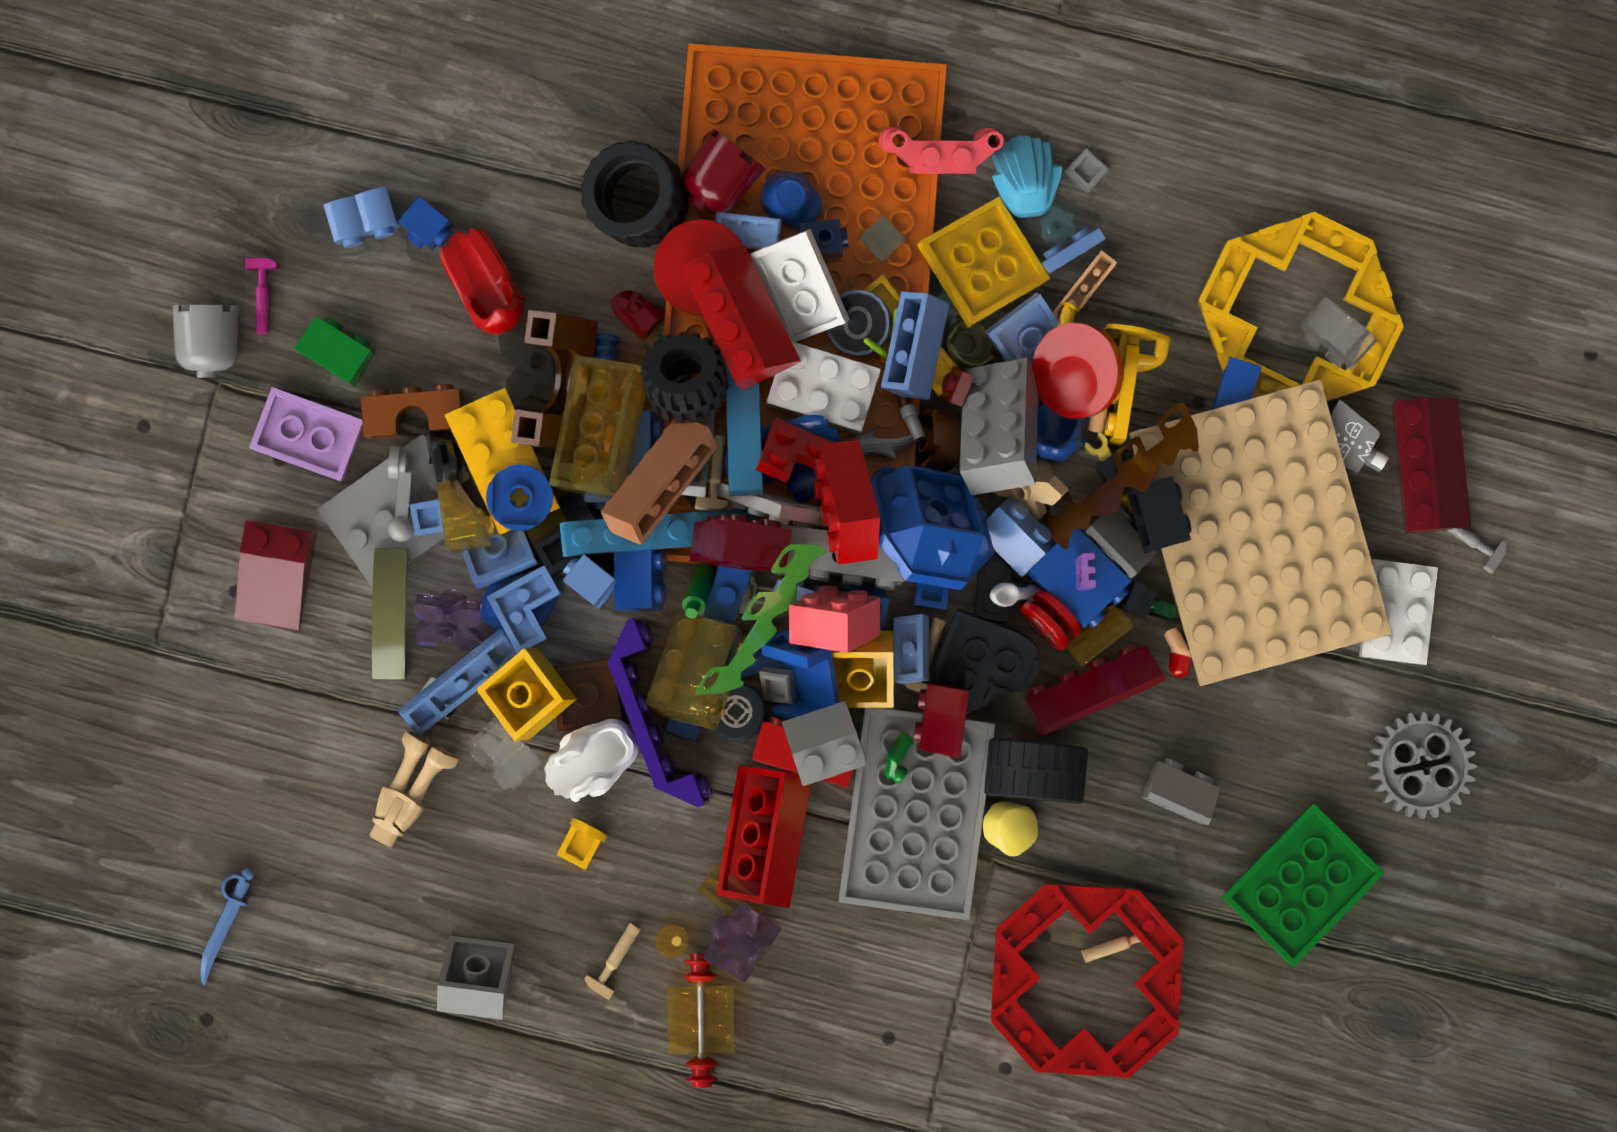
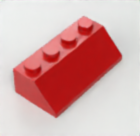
M745 245L708 252L680 267L727 367L741 391L801 362Z
M738 765L716 892L717 896L790 908L811 784L802 785L799 774Z

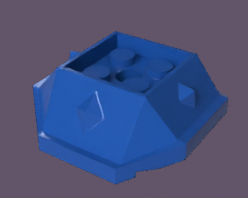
M884 465L870 478L880 515L879 544L887 556L899 566L897 570L905 581L961 590L995 553L985 519L987 512L983 511L980 499L971 495L962 475L931 470L928 467L920 468L910 465L890 467Z

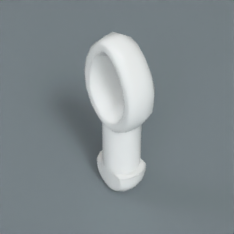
M1002 582L990 591V599L993 603L1002 607L1011 606L1017 600L1032 602L1034 601L1032 596L1040 588L1036 585L1017 587L1012 583Z

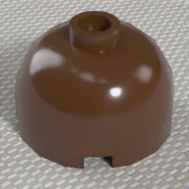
M927 407L918 416L926 438L923 441L916 442L914 466L948 472L960 461L962 425L953 414Z

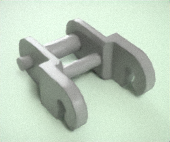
M752 571L750 577V586L754 587L753 597H749L748 602L752 601L757 594V590L774 591L775 586L758 585L755 583L756 571ZM779 575L778 580L782 581L783 575ZM759 598L752 605V608L755 607V604H764L765 598Z

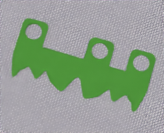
M789 544L784 548L771 571L772 573H786L785 577L776 591L759 592L754 596L742 619L757 620L730 665L711 668L698 686L696 695L725 693L744 685V681L741 680V673L755 662L752 654L762 648L777 633V629L772 624V619L789 610V604L796 600V584L809 576V564L827 553L825 549L816 544ZM794 550L795 555L790 563L785 567H779L781 558L788 551ZM765 597L763 607L757 613L751 615L750 609L759 598ZM718 672L719 677L710 688L704 689L703 685L706 679L711 674Z

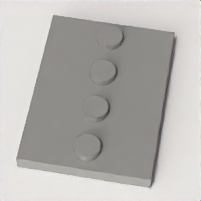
M421 434L402 448V450H408L407 472H412L413 474L410 504L443 499L449 531L417 537L413 533L410 539L402 542L394 540L389 535L388 524L395 517L397 481L388 478L389 458L317 509L372 588L374 548L408 549V565H410L452 535L455 530L460 529L481 514L456 478L454 483H447L443 474L442 483H437L433 464H429V452L425 434Z

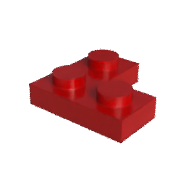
M774 418L756 471L787 483L795 462L814 469V459H819V446L835 442Z

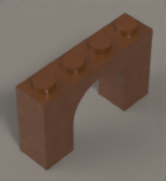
M528 310L524 343L544 346L551 352L555 362L556 377L552 395L548 403L541 410L525 411L515 409L512 443L581 451L598 327L597 320Z

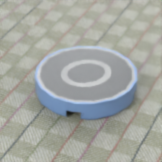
M865 290L848 291L841 295L840 298L850 320L827 330V333L833 344L844 353L855 356L871 354L874 350L864 343V339L869 338L879 346H882L889 338L892 328L891 312L884 301L875 293Z

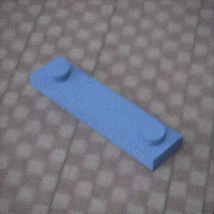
M500 628L398 709L399 714L419 737L473 695L480 685L517 655L506 633Z

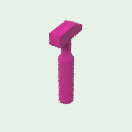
M245 258V269L258 270L256 334H269V289L266 285V270L279 269V264L269 258Z

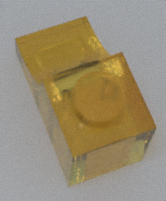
M450 480L437 482L445 546L451 552L491 546L490 536L494 535V525L491 516H487L480 507L470 508L464 505L459 497L457 487Z

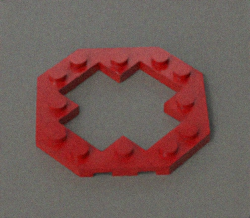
M1044 884L996 927L991 1023L1037 1073H1066L1070 1075L1130 1078L1179 1034L1181 967L1184 940L1139 889ZM1067 909L1089 934L1115 912L1158 960L1133 982L1155 1008L1107 1051L1101 1047L1085 1027L1059 1049L1016 1001L1040 979L1019 952Z

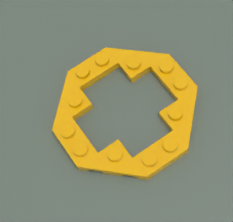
M1312 212L1291 221L1282 222L1226 242L1198 299V304L1222 372H1224L1228 357L1261 366L1251 399L1301 384L1244 357L1258 327L1229 314V311L1255 258L1285 271L1299 243L1357 271L1343 300L1372 314L1346 369L1344 370L1316 356L1302 384L1321 380L1327 402L1376 385L1404 326L1400 314L1396 311L1392 299L1393 295L1385 272L1382 271L1377 257L1378 252L1372 239L1323 215Z

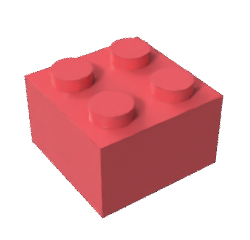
M821 586L818 588V591L802 595V599L789 604L790 644L848 653L880 636V597L869 596L867 591L851 590L843 592L838 591L836 586Z

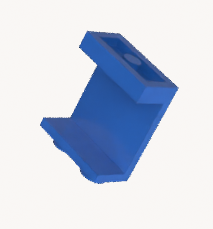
M785 630L774 635L761 648L762 655L783 661L786 669L794 670L797 700L793 704L780 703L772 708L773 714L789 720L840 703L831 650L790 644L789 632Z

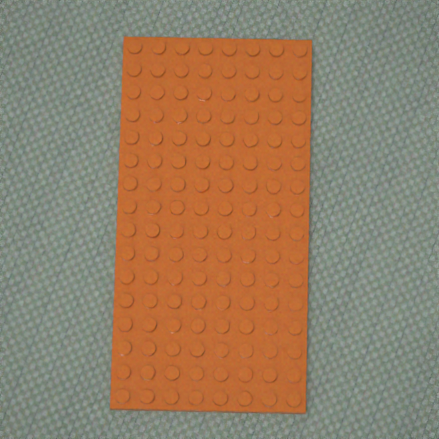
M688 43L678 167L683 174L701 145L715 128L766 168L738 204L730 211L724 213L769 218L761 200L762 188L771 175L780 171L802 173L817 191L822 201L821 212L814 222L840 219V228H847L849 247L843 248V257L824 259L839 296L848 291L865 289L882 274L899 295L901 291L928 293L930 266L917 244L933 234L938 174L910 173V166L895 153L885 152L880 147L879 136L885 128L898 127L912 140L941 141L947 64ZM897 135L893 137V144L896 146L899 143ZM688 200L689 208L685 214L684 222L698 219L716 222V211L708 207L703 212ZM782 223L780 241L801 233L800 228H793ZM747 249L749 254L756 251V249ZM666 300L664 337L672 334L673 337L679 336V332H687V335L691 336L695 332L701 335V339L708 337L712 340L713 345H716V341L704 316L683 312ZM827 330L795 342L881 369L862 434L876 429L875 437L901 438L911 435L907 423L903 421L900 414V407L895 394L881 388L887 361L884 357L875 351L871 354L857 356L844 353L833 344ZM890 336L887 339V341L884 344H882V346L887 351H889V346L891 342ZM775 375L759 383L761 428L772 425L774 418L782 421L799 418L767 407L766 402ZM910 398L919 414L920 399ZM725 399V401H720L721 407L716 411L714 436L726 437L721 482L729 484V477L725 468V455L728 450ZM672 418L670 421L663 419L665 427H668L675 418ZM839 429L837 430V433L840 435L839 442L850 441L858 436ZM916 442L905 450L896 452V460L883 455L864 457L869 478L876 474L884 465L890 467L914 466ZM777 479L771 484L763 485V493L794 500V493L788 492L787 483ZM708 482V485H707L706 496H705V497H707V498H708V496H709V487H710V483H709V482ZM680 495L666 514L702 512L706 510L695 509L697 496ZM717 496V499L727 500L726 498ZM815 498L806 502H800L818 508L823 506L822 501ZM728 506V508L725 509V510H729V509H739V508H735V507ZM767 514V517L753 515L754 520L761 521V519L769 520L770 515ZM791 520L788 524L790 526H795L793 525V520ZM813 524L812 529H816L817 525ZM691 547L663 549L666 553L667 562L702 564L689 561ZM834 555L832 558L835 562H837L836 556Z

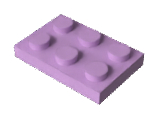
M271 387L249 448L343 482L361 435L363 423L362 419Z

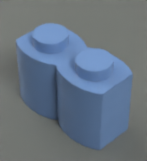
M386 186L324 204L333 240L337 245L343 244L344 248L359 246L363 244L362 239L374 235L375 239L392 236L394 234L393 230L400 227L390 190Z

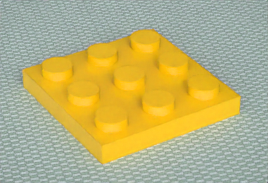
M1000 197L995 198L917 244L968 328L1050 280L1044 267Z

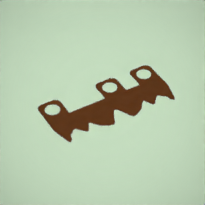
M1185 403L1177 404L1158 420V426L1164 439L1146 452L1140 437H1134L1119 448L1113 455L1119 473L1076 506H1074L1068 491L1060 498L1066 500V506L1058 515L1051 516L1049 514L1051 505H1045L1047 512L1044 514L1047 526L1052 533V538L1063 549L1067 550L1069 538L1075 529H1088L1090 527L1093 515L1106 516L1119 511L1123 491L1126 487L1144 492L1155 479L1162 463L1172 466L1181 449H1191L1193 452L1198 451L1197 427ZM1175 411H1181L1183 413L1181 421L1176 426L1167 428L1165 426L1167 417ZM1130 445H1136L1138 448L1136 455L1131 460L1122 462L1120 456L1123 450Z

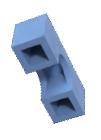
M584 554L580 559L575 556L564 568L563 572L566 576L563 581L599 610H602L614 595V585L617 581Z

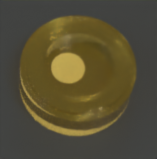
M676 924L662 927L655 939L657 950L668 958L682 955L689 943L687 932Z

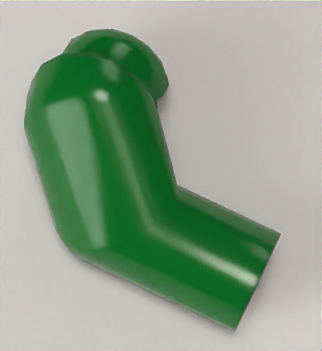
M901 732L887 753L884 773L888 780L891 778L898 784L903 781L908 773V769L901 766L900 763L914 743L913 738L907 733Z

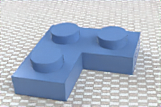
M544 565L487 596L517 654L524 648H533L548 640L532 610L560 596L561 593Z

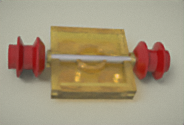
M704 952L690 953V959L684 960L685 963L690 965V972L685 974L684 977L690 982H697L694 983V986L667 987L668 1054H695V1058L685 1063L686 1066L692 1068V1075L685 1079L686 1081H692V1087L696 1088L712 1087V1081L719 1080L718 1077L712 1075V1068L717 1066L718 1062L708 1057V1053H735L734 985L707 986V983H704L710 982L717 976V974L710 971V964L716 962L717 959H710V953Z

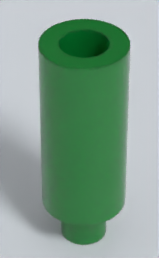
M697 564L693 569L682 601V607L688 618H696L698 614L705 611L716 577L715 569L709 564Z

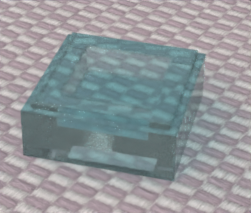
M884 215L859 237V240L881 263L905 242V238Z

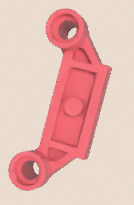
M898 127L885 128L879 136L880 147L887 153H895L910 166V173L976 174V167L995 151L999 150L1004 143L1003 136L993 128L979 129L975 133L973 141L912 140ZM895 135L899 137V143L896 146L893 144V137ZM990 136H992L994 139L992 146L988 144V139Z

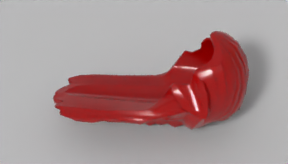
M471 228L469 235L461 231L452 235L449 240V246L443 245L439 256L444 270L467 309L475 328H480L487 334L501 335L512 330L523 317L525 312L524 302L527 299L514 284L513 278L492 240L482 229L475 230Z

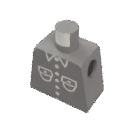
M1337 401L1332 406L1330 415L1347 474H1357L1363 464L1380 473L1389 458V455L1374 447L1381 433L1343 401Z

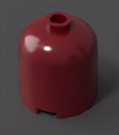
M714 128L683 173V183L685 188L692 194L689 201L703 212L708 207L716 212H727L738 204L766 168Z

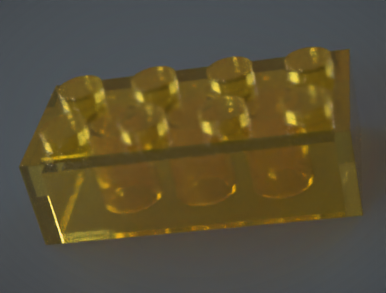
M575 355L549 481L550 486L563 491L609 499L621 487L626 477L630 474L646 397L640 366Z

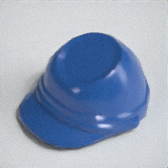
M780 171L771 175L762 188L761 200L764 209L768 213V217L782 219V223L790 227L800 228V223L814 222L821 212V198L802 173Z

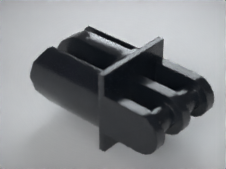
M432 431L427 432L429 464H433L437 483H442L443 474L447 483H454L457 471L460 482H466L469 479L467 464L454 435L447 434L446 431H442L440 435H433Z

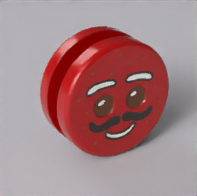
M1040 589L1032 596L1034 603L1027 601L1021 606V614L1041 639L1054 649L1063 651L1070 644L1067 636L1076 639L1082 632L1081 626L1061 601L1049 592Z

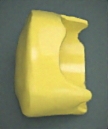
M1006 801L998 802L992 805L984 816L983 834L991 845L1000 849L1006 855L1019 856L1037 840V819L1033 810L1025 805Z

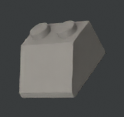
M1120 507L1119 511L1113 514L1099 516L1083 533L1131 579L1154 557L1157 551L1144 553L1139 533L1130 525L1133 521L1132 518Z
M845 701L782 722L803 786L867 765Z
M1168 758L1165 759L1164 763L1156 761L1140 797L1199 824L1209 825L1220 791L1219 787L1212 785L1215 779L1197 771L1195 776L1189 775L1182 771L1184 765Z
M450 935L437 985V1011L503 1020L509 994L515 944Z

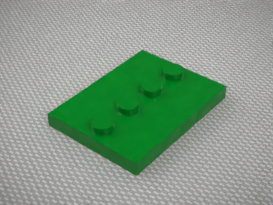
M1311 803L1221 898L1294 968L1385 872L1314 803Z

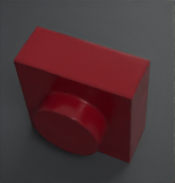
M953 366L951 372H948L943 379L941 387L943 391L942 397L951 403L963 406L974 375L964 369Z

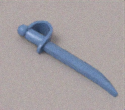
M245 868L241 874L230 873L222 880L221 891L228 901L203 952L200 973L202 985L204 986L207 983L213 962L240 905L248 906V903L243 899L251 884L249 881L254 878V871L250 868ZM237 878L238 881L232 893H228L225 889V884L228 880Z

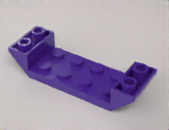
M637 618L628 619L608 661V665L654 787L696 807L710 803L708 796L713 795L706 776L701 778L699 772L675 781L673 780L672 775L676 774V769L671 756H664L660 744L665 743L662 731L658 724H652L649 713L653 712L651 702L647 694H641L637 685L638 682L642 681L636 664L629 663L628 661L632 657L652 650L650 642L654 641V637L648 623L641 622V619Z

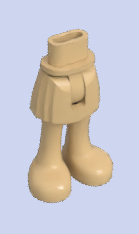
M406 730L402 736L405 753L401 766L390 786L383 785L376 806V817L372 818L375 824L369 834L371 838L391 848L397 837H402L404 832L418 819L425 809L422 800L435 775L442 769L456 767L460 759L442 747L432 746L414 784L409 791H405L418 761L431 744L423 736L419 737L417 733Z

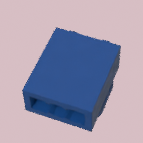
M1080 529L1073 531L1072 536L1069 538L1067 550L1056 543L1026 573L1042 590L1055 596L1069 609L1079 622L1081 629L1087 625L1093 629L1106 616L1102 610L1111 601L1117 605L1130 592L1126 586L1131 580ZM1082 553H1095V560L1089 563L1088 567L1095 566V574L1090 576L1089 580H1096V587L1088 591H1078L1076 589L1075 559Z

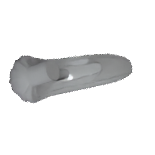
M876 429L851 439H859L864 457L883 455L896 460V452L905 450L915 443L912 435L888 439L875 437Z

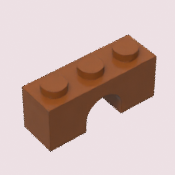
M453 384L435 385L434 391L421 392V387L402 388L401 394H389V390L369 391V396L361 397L363 436L368 440L401 437V419L411 410H422L426 413L429 431H432L433 434H439L442 431L451 433L452 430L445 414L464 406L463 393L460 389H454Z

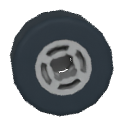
M746 683L739 688L725 693L712 694L708 701L707 717L709 725L716 734L726 740L742 741L750 739L760 731L763 721L765 722L766 707L764 700L756 689Z

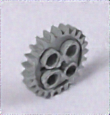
M1420 712L1416 721L1414 715L1408 713L1406 714L1405 724L1400 718L1393 719L1395 729L1384 726L1383 730L1387 735L1386 738L1379 736L1374 738L1381 745L1380 748L1369 750L1370 753L1377 756L1376 761L1367 763L1368 766L1377 769L1376 773L1369 776V779L1379 780L1380 782L1374 791H1385L1386 794L1382 802L1388 803L1394 800L1393 811L1398 812L1405 806V816L1411 817L1415 809L1419 819H1425L1427 810H1429L1432 817H1439V807L1445 813H1450L1451 807L1449 802L1461 805L1462 802L1458 794H1470L1469 789L1464 786L1465 782H1475L1476 780L1468 775V770L1477 768V765L1468 763V758L1474 756L1476 752L1466 751L1464 748L1470 743V738L1460 740L1458 737L1463 729L1459 727L1451 731V719H1446L1442 724H1439V714H1433L1428 721L1426 712ZM1432 736L1437 737L1441 742V749L1435 755L1431 754L1427 748V742ZM1400 744H1404L1409 750V757L1403 763L1398 761L1395 756V750ZM1445 756L1450 757L1449 762L1425 767L1424 772L1423 770H1411L1398 775L1394 773L1396 768L1420 763L1421 760L1431 761ZM1441 768L1445 769L1449 774V781L1443 787L1439 786L1435 780L1436 772ZM1409 776L1416 779L1418 786L1411 795L1406 793L1403 788L1404 780Z

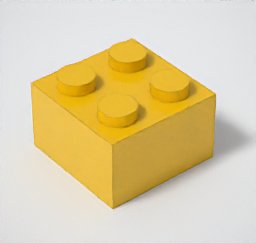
M880 631V636L848 653L831 650L840 702L845 701L848 708H894V631Z
M539 648L522 649L476 689L514 741L530 740L577 700Z

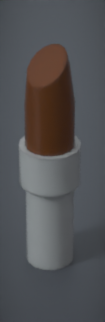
M895 394L900 407V414L903 421L907 423L914 442L923 441L926 438V434L918 418L919 414L915 405L912 404L910 398Z

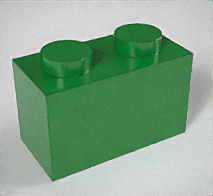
M315 316L294 349L355 387L375 356L368 349L371 343L356 333L351 338L342 333L341 330L344 326L326 316L324 321Z

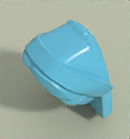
M1021 135L1010 138V141L1004 142L1003 146L992 154V160L997 170L992 178L1007 210L1018 218L1043 215L1050 210L1054 202L1062 174V167L1053 163V152L1050 142H1043L1040 138Z

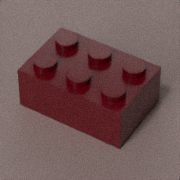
M745 515L707 516L706 521L694 523L689 561L747 571H770L784 548L790 544L792 529L780 528V521L761 519V521L749 520V516ZM788 552L781 558L779 567L787 565Z

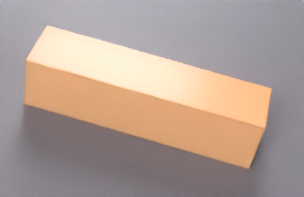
M1102 250L1053 311L1058 321L1064 301L1076 305L1080 310L1084 307L1116 266L1117 262Z

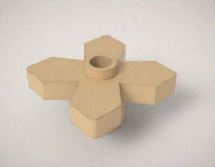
M1036 458L1035 485L995 491L994 493L998 497H1010L1012 495L1017 501L1022 502L1027 507L1029 513L1038 521L1047 512L1045 504L1053 506L1068 491V488L1054 475V469L1047 460Z

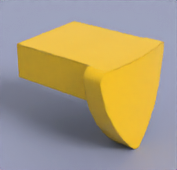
M572 818L569 823L571 828L557 855L587 870L601 841L605 842L608 836L594 825L581 819Z

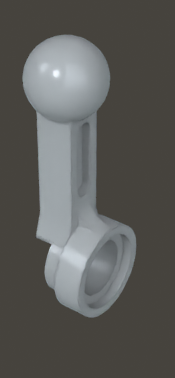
M391 446L388 461V478L397 481L395 517L388 524V533L394 540L402 542L410 539L414 533L413 523L409 518L413 474L412 472H407L408 450H402L401 446Z

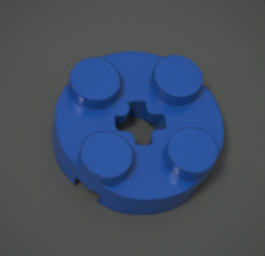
M516 464L506 467L494 476L487 488L486 502L488 510L499 524L510 530L525 531L543 522L549 514L553 503V492L544 474L534 467ZM517 488H523L524 494L530 497L529 501L523 502V507H516V502L510 500V494H515Z

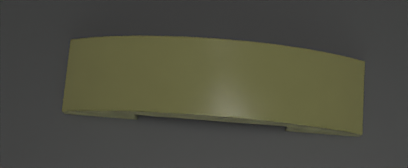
M374 548L372 679H406L408 549Z

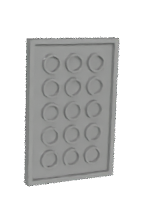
M865 708L860 745L867 765L856 768L838 902L969 920L986 800L984 788L989 740L994 738L996 724L965 720L960 758L919 750V742L914 741L900 763L901 766L908 769V773L903 781L898 784L891 778L888 780L884 773L887 753L901 732L907 733L913 738L915 723L922 722L923 714L886 708Z

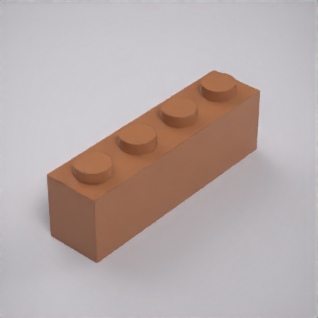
M674 419L664 429L660 438L645 453L641 462L626 477L624 483L602 509L601 514L611 533L640 545L645 542L718 448L708 426L697 422L690 423L689 419H684V423H676Z

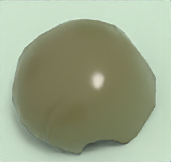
M961 320L952 326L947 333L945 350L960 368L967 369L983 366L994 357L992 355L993 343L985 333L986 327L978 322L968 328L964 320Z

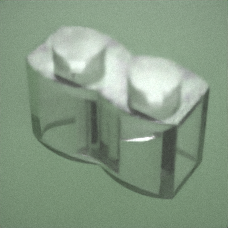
M1326 296L1299 325L1305 332L1302 336L1303 340L1315 350L1321 346L1328 351L1324 356L1337 368L1345 365L1352 370L1378 341L1369 330Z
M496 716L469 742V745L473 748L469 752L471 756L481 766H484L486 763L491 766L496 772L492 776L493 779L504 790H507L509 787L512 790L519 789L545 763L525 741H514Z

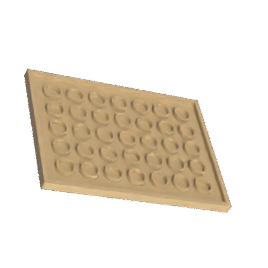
M1321 380L1191 415L1198 432V451L1193 452L1191 449H1181L1172 466H1167L1163 463L1160 465L1153 481L1173 476L1174 482L1178 483L1181 488L1182 501L1180 503L1183 513L1188 516L1191 523L1192 531L1189 533L1191 540L1161 548V552L1199 686L1392 634ZM1181 419L1166 422L1165 426L1167 428L1174 427ZM1158 425L1128 433L1130 440L1134 437H1140L1146 452L1164 439ZM1132 445L1135 456L1138 448L1136 445Z

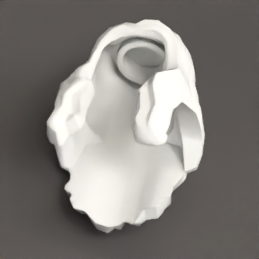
M607 719L565 735L560 741L559 751L550 755L544 768L547 786L554 790V795H562L566 799L571 798L574 802L580 801V798L588 794L596 797L606 793L620 775L635 761L639 753L640 747L633 730L621 720Z

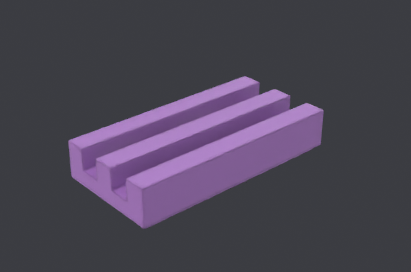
M1082 553L1075 559L1076 589L1078 591H1088L1096 587V580H1089V577L1095 574V566L1088 567V564L1095 560V553Z

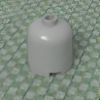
M172 305L174 352L179 365L186 370L196 371L197 378H217V371L227 370L232 367L238 356L239 306L230 305V312H223V305H190L189 311H181V305Z

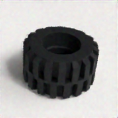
M679 332V336L675 337L669 334L665 336V341L657 340L653 343L654 349H648L645 353L646 359L641 362V377L648 402L652 405L653 411L657 415L662 413L663 419L668 421L675 418L676 423H684V419H690V423L698 422V417L703 416L706 419L711 416L710 411H717L721 407L720 401H725L727 397L726 390L729 389L723 356L717 344L713 345L712 340L708 337L701 339V335L695 332L691 336H688L687 332ZM693 372L698 374V376L688 382L676 383L671 381L682 373Z

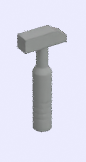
M1467 528L1447 530L1471 548H1477L1490 557L1483 567L1489 573L1495 571L1506 554L1507 543L1501 541L1496 549L1493 550L1481 542L1480 537Z

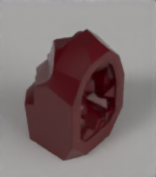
M631 290L618 292L611 299V307L615 316L642 341L665 318L660 310L638 292Z

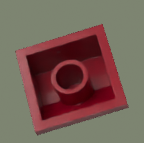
M927 682V688L920 689L918 708L924 709L922 722L915 723L913 741L919 742V750L960 758L969 690L966 687Z

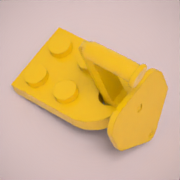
M1064 301L1058 326L1074 323L1076 313L1080 312L1079 307ZM1107 324L1104 331L1111 338L1119 339L1118 348L1123 360L1124 374L1120 391L1112 403L1114 404L1113 412H1109V416L1106 419L1104 435L1109 436L1108 445L1122 446L1127 439L1137 372L1155 369L1166 361L1171 337L1142 327ZM1139 342L1155 343L1153 355L1139 353Z

